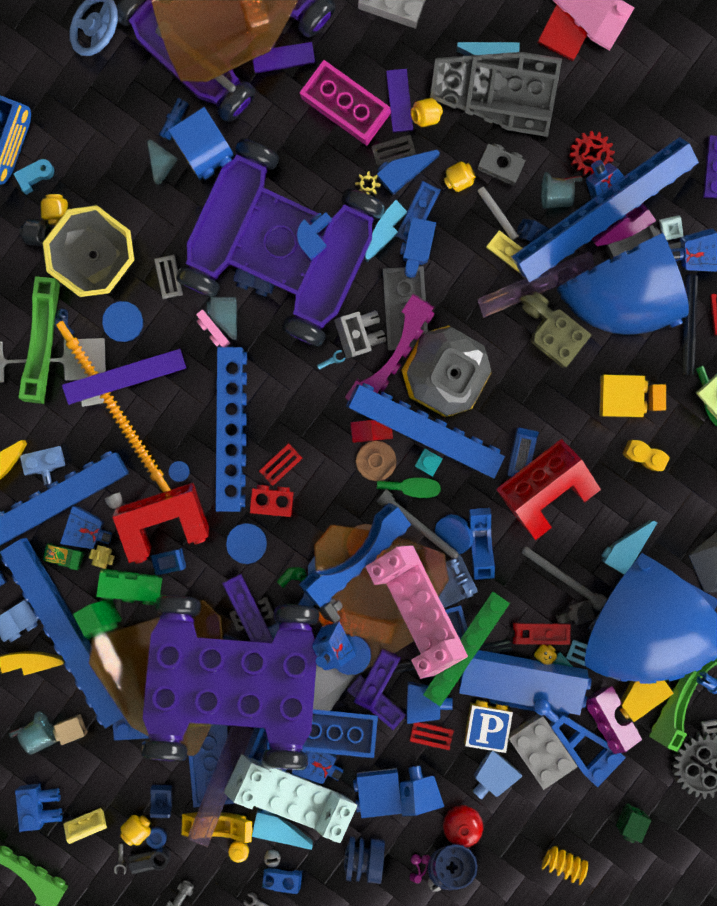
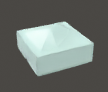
M680 216L659 220L661 233H664L666 240L683 237Z

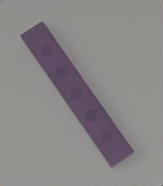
M589 251L549 268L538 279L531 282L524 279L477 299L483 318L521 302L519 299L525 295H533L534 292L543 293L568 282L588 270L590 272L595 267L592 254Z
M231 727L187 838L188 840L208 847L227 799L224 791L241 754L244 755L253 729L248 727Z

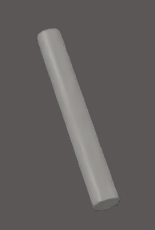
M480 188L478 193L510 239L513 241L518 238V234L486 188Z

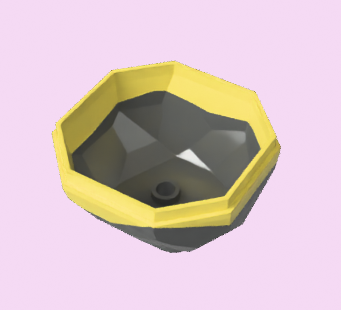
M97 205L68 209L43 241L46 271L79 297L110 293L134 261L130 230ZM92 252L97 253V257L94 259L90 257Z

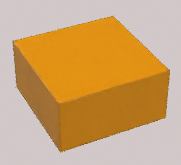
M666 385L648 386L649 411L666 410Z

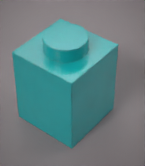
M424 448L414 466L433 476L443 458Z

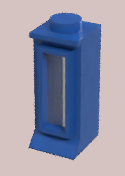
M523 428L516 429L507 476L513 477L532 462L539 432Z

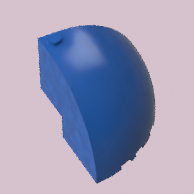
M664 233L639 244L630 251L627 250L613 257V259L595 266L590 272L588 270L556 289L565 304L579 318L598 329L616 334H644L668 325L673 328L683 323L681 319L687 317L689 313L684 283Z
M641 553L615 587L595 623L586 649L585 666L603 676L619 678L623 682L629 680L639 681L640 684L656 683V681L668 679L673 681L683 678L686 674L693 671L697 672L710 661L717 659V613L696 590L678 575Z

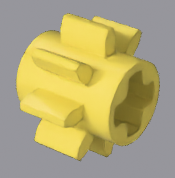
M368 171L367 176L359 175L361 181L356 182L355 186L360 187L362 192L377 195L375 187L379 188L381 184L375 182L378 176L372 177ZM365 181L367 183L372 182L371 189L369 187L364 188Z
M100 545L97 546L96 550L91 549L89 559H92L91 565L106 569L107 564L112 565L115 556L111 555L112 549Z

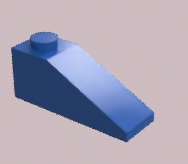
M434 150L393 160L389 164L385 162L377 169L379 171L377 173L378 179L393 196L438 158L440 152Z

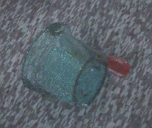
M548 172L544 173L541 192L543 208L571 207L575 196L574 181H583V177L576 176L561 179L551 177Z
M37 712L34 715V720L27 726L9 733L10 738L18 736L21 746L30 755L57 742L53 733L54 727L41 712Z

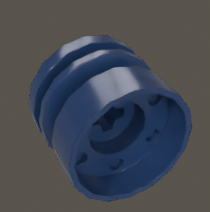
M350 836L344 859L346 881H351L352 872H356V882L360 881L362 873H366L367 883L381 884L385 840L371 838L367 848L364 847V839L360 837L359 847H356L355 837Z
M461 845L439 848L432 853L428 860V875L433 884L440 889L457 890L465 888L473 882L477 874L476 858L469 849ZM446 866H453V870H447Z

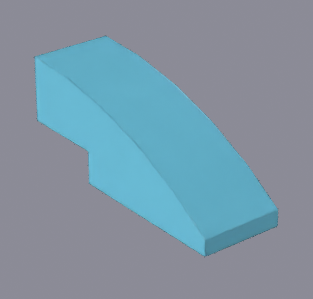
M397 200L386 210L372 233V242L365 256L367 262L398 233L394 226L407 214V211Z

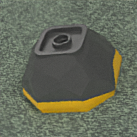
M446 326L420 335L402 368V374L409 398L443 417H447L473 408L491 375V368L484 345L456 329ZM452 369H455L457 372L454 377L450 374Z

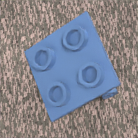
M461 555L456 559H451L426 571L444 608L464 598L467 599L478 592Z

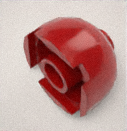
M466 805L455 806L447 812L443 820V831L447 840L453 845L471 847L482 836L483 820L475 809Z

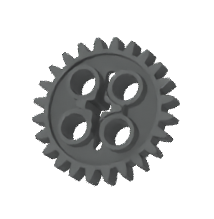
M705 732L704 737H701L697 733L696 739L689 736L690 742L683 741L684 747L679 748V754H673L677 761L672 762L673 767L676 768L672 772L674 775H678L675 777L677 783H680L682 789L686 788L688 794L693 792L694 796L698 797L701 793L702 797L706 799L707 793H709L714 798V792L717 791V774L708 767L701 766L698 761L690 757L698 758L702 763L709 764L712 769L717 771V765H715L717 761V735L713 733L710 737ZM706 748V752L703 755H698L701 749ZM691 765H695V769L693 771L687 772L688 768ZM712 775L710 781L704 782L707 776Z

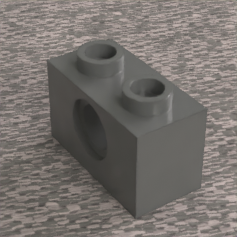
M495 143L493 145L488 144L477 170L514 186L526 160L522 159L523 156L516 152H511L510 154L504 151V147ZM505 159L507 167H499L497 160Z

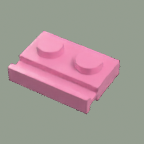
M203 309L196 314L199 318L197 323L203 330L208 329L211 332L210 339L216 346L227 347L230 344Z

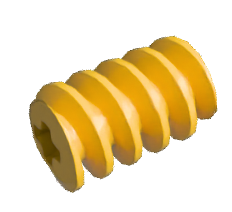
M553 846L546 853L541 867L544 870L549 865L550 873L557 869L556 876L564 872L565 880L572 876L571 882L574 883L576 879H579V885H581L587 875L588 862L587 860L581 861L578 856L573 858L571 853L566 855L565 850L558 852V847Z

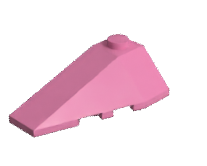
M553 0L564 12H568L575 19L574 23L578 27L581 25L586 30L587 36L592 41L609 51L634 10V7L622 0Z

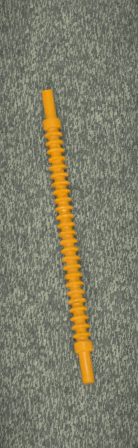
M63 321L57 323V328L67 342L66 346L72 350L71 354H75L74 358L79 360L77 363L82 365L81 369H85L84 374H88L87 377L96 375L98 371H94L95 366H91L92 362L87 360L89 357L84 355L85 351H81L82 346L79 347L77 338H73ZM111 392L101 395L100 399H104L103 403L107 404L106 408L110 409L109 413H113L112 418H116V423L120 424L119 428L123 429L122 433L126 434L125 438H129L128 443H132L131 448H135L134 452L139 454L137 457H141V463H145L144 468L147 467V472L151 473V479L157 482L162 492L171 490L162 477V471L157 469L158 465H154L155 460H151L152 455L147 454L149 451L144 449L145 445L141 444L142 440H138L139 435L136 436V431L132 430L133 426L128 424L130 421H126L125 418L127 416L122 415L123 411L119 410L120 406L116 405L117 401L113 400L114 396H110Z

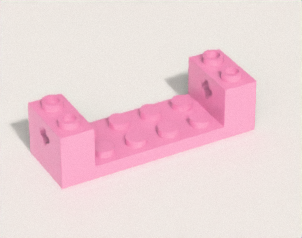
M413 546L396 547L366 566L374 585L387 584L421 653L411 660L420 679L437 675L468 657Z

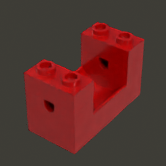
M560 439L496 490L518 521L537 540L552 528L541 512L544 507L570 487L584 502L601 489L582 459Z
M194 483L115 509L113 520L129 563L134 561L136 564L147 560L146 557H149L151 544L145 530L146 527L177 517L180 518L188 544L192 542L199 544L206 540L205 538L209 534V526Z

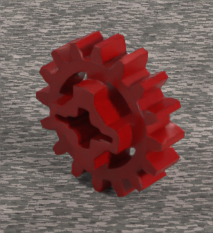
M590 131L588 137L583 133L581 135L582 140L576 138L575 143L577 145H572L570 148L574 152L570 153L569 157L575 159L571 165H578L577 172L581 169L584 170L583 176L590 172V175L594 173L591 167L583 163L592 165L595 161L601 160L600 157L603 153H605L604 166L614 161L610 156L614 155L615 151L609 149L613 143L607 144L608 137L600 138V132L594 136L593 131ZM583 145L584 151L579 155V149ZM590 151H591V152H598L594 157H593V156H587V157H586V155H587Z

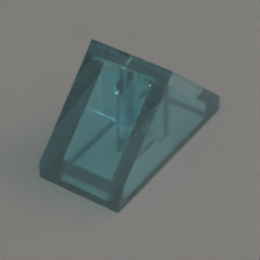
M148 140L154 181L156 184H161L177 159L152 140Z

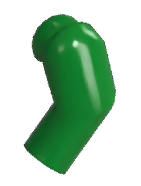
M290 567L276 582L284 588L290 580L303 581L307 577V573L301 567Z

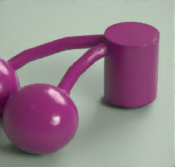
M415 854L411 857L412 864L418 868V875L415 873L410 875L412 882L417 884L421 882V877L426 873L429 855H423L421 858ZM422 861V863L426 864V868L420 875L418 864Z

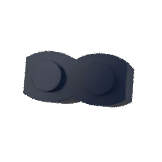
M238 268L236 269L233 281L237 283L236 287L248 290V287L256 289L255 293L267 297L268 293H273L275 285Z

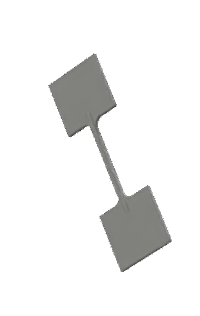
M105 338L77 339L79 347L82 346L81 351H85L84 355L89 357L87 360L92 362L91 366H95L94 371H98L97 374L106 372ZM64 340V355L61 358L50 359V362H61L64 364L65 380L86 378L88 374H84L85 369H81L82 365L77 363L79 360L74 358L75 354H71L72 350L68 349L66 346L67 342ZM0 341V382H4V367L6 364L26 363L27 359H5L3 355V341Z

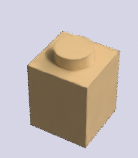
M81 714L58 722L53 730L56 740L60 741L61 745L84 737L88 733Z

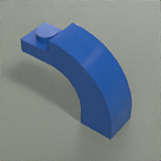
M471 509L469 529H472L474 538L471 546L474 580L495 578L491 538V509Z

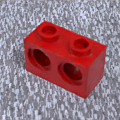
M257 485V488L252 489L250 513L291 517L294 492H290L288 487H277V490H269L267 485ZM259 494L267 496L268 501L265 505L257 503L256 498ZM279 496L287 497V506H278L277 498Z

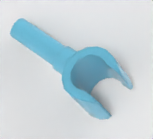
M342 350L336 351L331 358L318 364V368L321 369L333 363H342L345 358L342 360L336 358V354H339Z

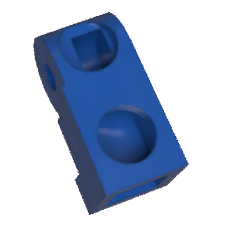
M264 869L262 887L278 892L298 894L301 889L302 871Z

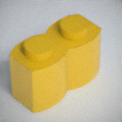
M628 440L623 451V455L627 459L641 462L646 468L653 471H664L669 461V456L665 452L651 449L646 443L638 440Z

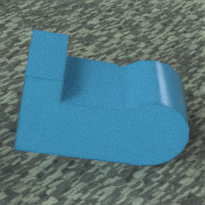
M41 159L13 174L21 189L27 195L33 191L32 185L41 180L51 179L55 170L48 160Z

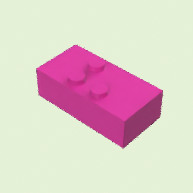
M325 60L322 61L300 91L303 101L366 146L391 114L390 107Z

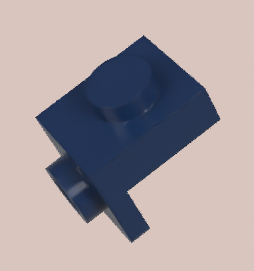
M523 219L517 228L518 239L531 243L547 232L549 228L535 220Z
M151 785L150 817L170 818L172 810V785Z

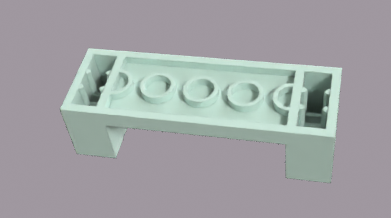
M242 754L224 791L234 803L250 809L256 806L311 827L323 837L341 843L357 807V804L343 794L283 770L266 768L262 765V762Z

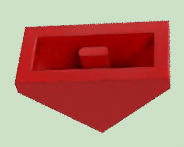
M375 420L351 422L353 443L393 439L392 429Z

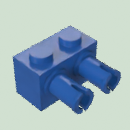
M41 784L19 786L15 790L19 832L40 830L44 823L62 822L61 808L43 810L42 802L60 801L59 788L41 790Z

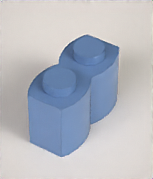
M24 600L0 615V637L3 642L8 639L12 642L21 636L19 632L25 628L27 631H30L38 626V619L33 613V607L30 602Z

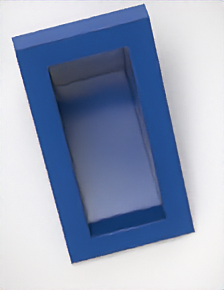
M182 548L151 555L155 575L180 571L186 568Z

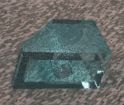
M211 297V302L207 303V314L211 315V318L233 340H237L236 297Z

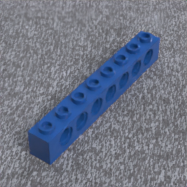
M217 347L216 511L241 512L242 507L246 505V496L242 495V487H246V475H242V466H246V454H242V446H246V434H243V426H246L247 418L246 413H243V405L247 404V393H243V385H247V373H243V364L247 365V352H243L241 347ZM230 363H236L238 366L235 374H229L227 371V366ZM230 383H235L238 387L237 392L233 395L227 392V386ZM231 403L237 406V412L234 415H229L226 410L227 406ZM229 424L236 425L237 432L235 435L231 436L227 433L226 428ZM230 444H234L237 447V452L234 456H230L226 452V448ZM230 464L234 465L237 469L234 476H229L226 473V467ZM228 485L236 487L237 492L235 496L230 497L226 494V487Z

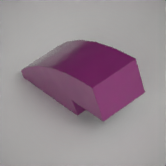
M642 203L639 207L628 212L624 218L610 225L607 230L593 237L592 241L596 246L621 241L644 230L654 223L656 219Z

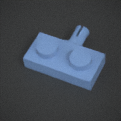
M61 446L20 455L24 475L42 474L44 486L52 484L50 472L57 468L65 467Z

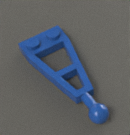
M539 699L535 702V712L539 715H545L551 721L550 727L581 772L597 787L625 759L621 753L614 754L608 747L605 739L562 713L557 716L550 709V703L547 700ZM563 723L577 730L569 740L565 738L559 729ZM584 736L605 747L587 767L573 749Z

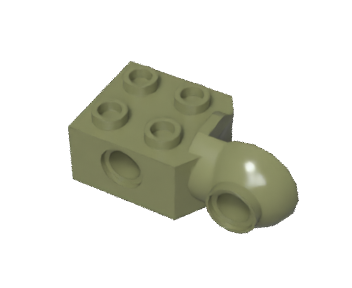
M538 292L521 297L519 300L524 304L522 306L523 310L535 319L539 317L542 319L532 334L531 343L562 368L567 367L590 338L591 334L560 309L552 311L547 307L549 301Z

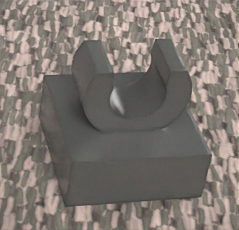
M331 598L329 603L321 607L315 604L325 620L336 623L341 618L337 613L343 607L340 600L336 601L334 598Z

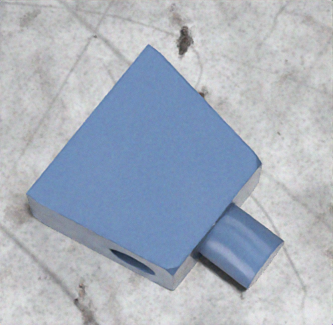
M488 750L474 774L480 783L473 792L481 799L488 791L498 797L518 781L522 774L497 751Z

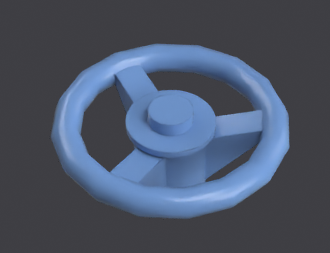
M85 0L78 7L70 26V42L74 51L79 55L92 56L100 52L113 37L118 22V11L114 0ZM97 2H104L100 13L93 12L86 20L82 19L84 13ZM78 28L83 29L85 35L92 37L91 47L83 48L79 44Z

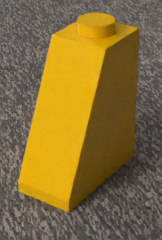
M664 680L656 681V683L640 684L639 681H631L620 700L622 703L620 712L626 720L630 718L635 722L674 693Z

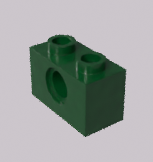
M625 803L616 826L625 840L631 843H635V841L642 843L651 819L644 811Z

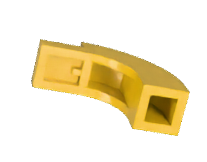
M224 812L182 814L181 835L193 839L217 836L231 838L243 843L251 842L252 821L246 820V816Z

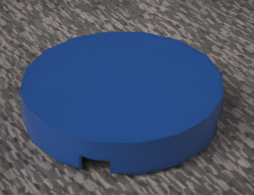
M120 301L113 303L106 309L102 325L105 333L110 338L118 342H127L134 340L142 331L143 316L135 305Z
M447 515L436 524L435 534L456 550L458 554L467 551L474 541L472 529H469L468 523L457 515Z
M245 523L231 530L227 537L226 546L232 559L239 563L250 564L262 558L266 551L267 540L261 528L254 524Z
M346 634L356 656L336 669L346 675H356L363 672L368 666L371 659V648L362 636Z

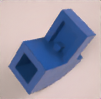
M326 212L323 215L321 213L317 214L311 220V225L304 219L298 228L297 239L299 246L310 260L327 247L317 234L332 221V218Z

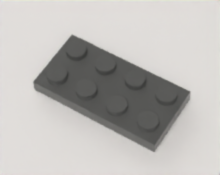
M424 266L418 267L417 274L412 279L405 276V267L383 269L388 351L396 350L400 342L405 321V314L401 311L411 296L416 294L426 301ZM424 322L421 327V329L424 330L422 333L428 332L426 322ZM413 339L409 346L413 349L417 341Z

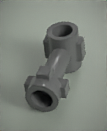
M184 880L177 888L180 891L174 901H168L166 906H180L186 895L191 896L194 886Z

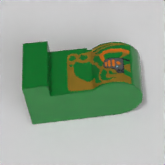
M46 544L43 560L78 570L81 568L85 551L55 544Z

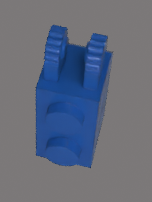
M412 217L411 223H406L404 235H408L407 243L402 242L400 255H404L403 261L406 262L405 276L409 279L416 276L419 265H424L428 262L436 222Z

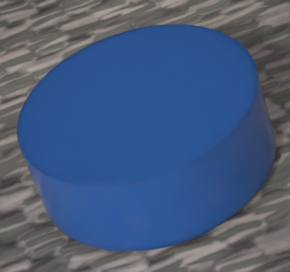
M177 461L169 467V475L174 481H184L190 474L189 466L185 462Z
M161 827L151 828L150 835L146 838V842L151 848H161L167 840V834Z

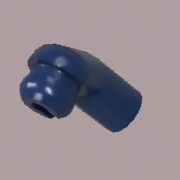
M61 308L56 312L55 328L59 331L56 324L63 321L73 336L75 332L68 326V311Z

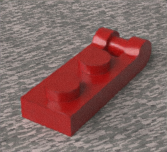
M513 623V630H515L513 644L570 645L569 623ZM523 630H529V637H523Z

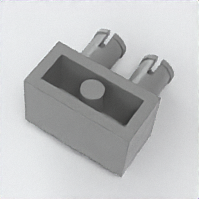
M377 311L364 315L356 312L334 320L346 359L372 351L371 346L386 342V337L377 339V337L385 335L382 330L367 335L364 328L380 322L379 317L371 319L378 316Z

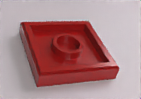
M556 5L537 43L574 61L588 33L581 25L578 27L574 23L575 19L568 12H564Z

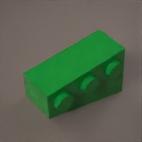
M101 568L97 597L106 600L122 599L123 602L134 603V600L142 601V604L154 605L156 599L160 596L162 576Z
M112 600L90 604L73 614L84 637L87 639L114 630L118 627L117 623L122 621Z

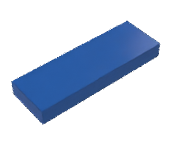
M422 181L395 237L407 242L408 235H404L406 223H411L412 217L426 220L441 191L440 189Z

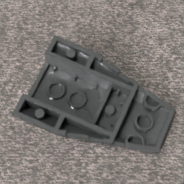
M525 52L436 58L430 98L450 107L465 110L467 114L482 117L484 121L499 124L501 128L548 137L562 58Z

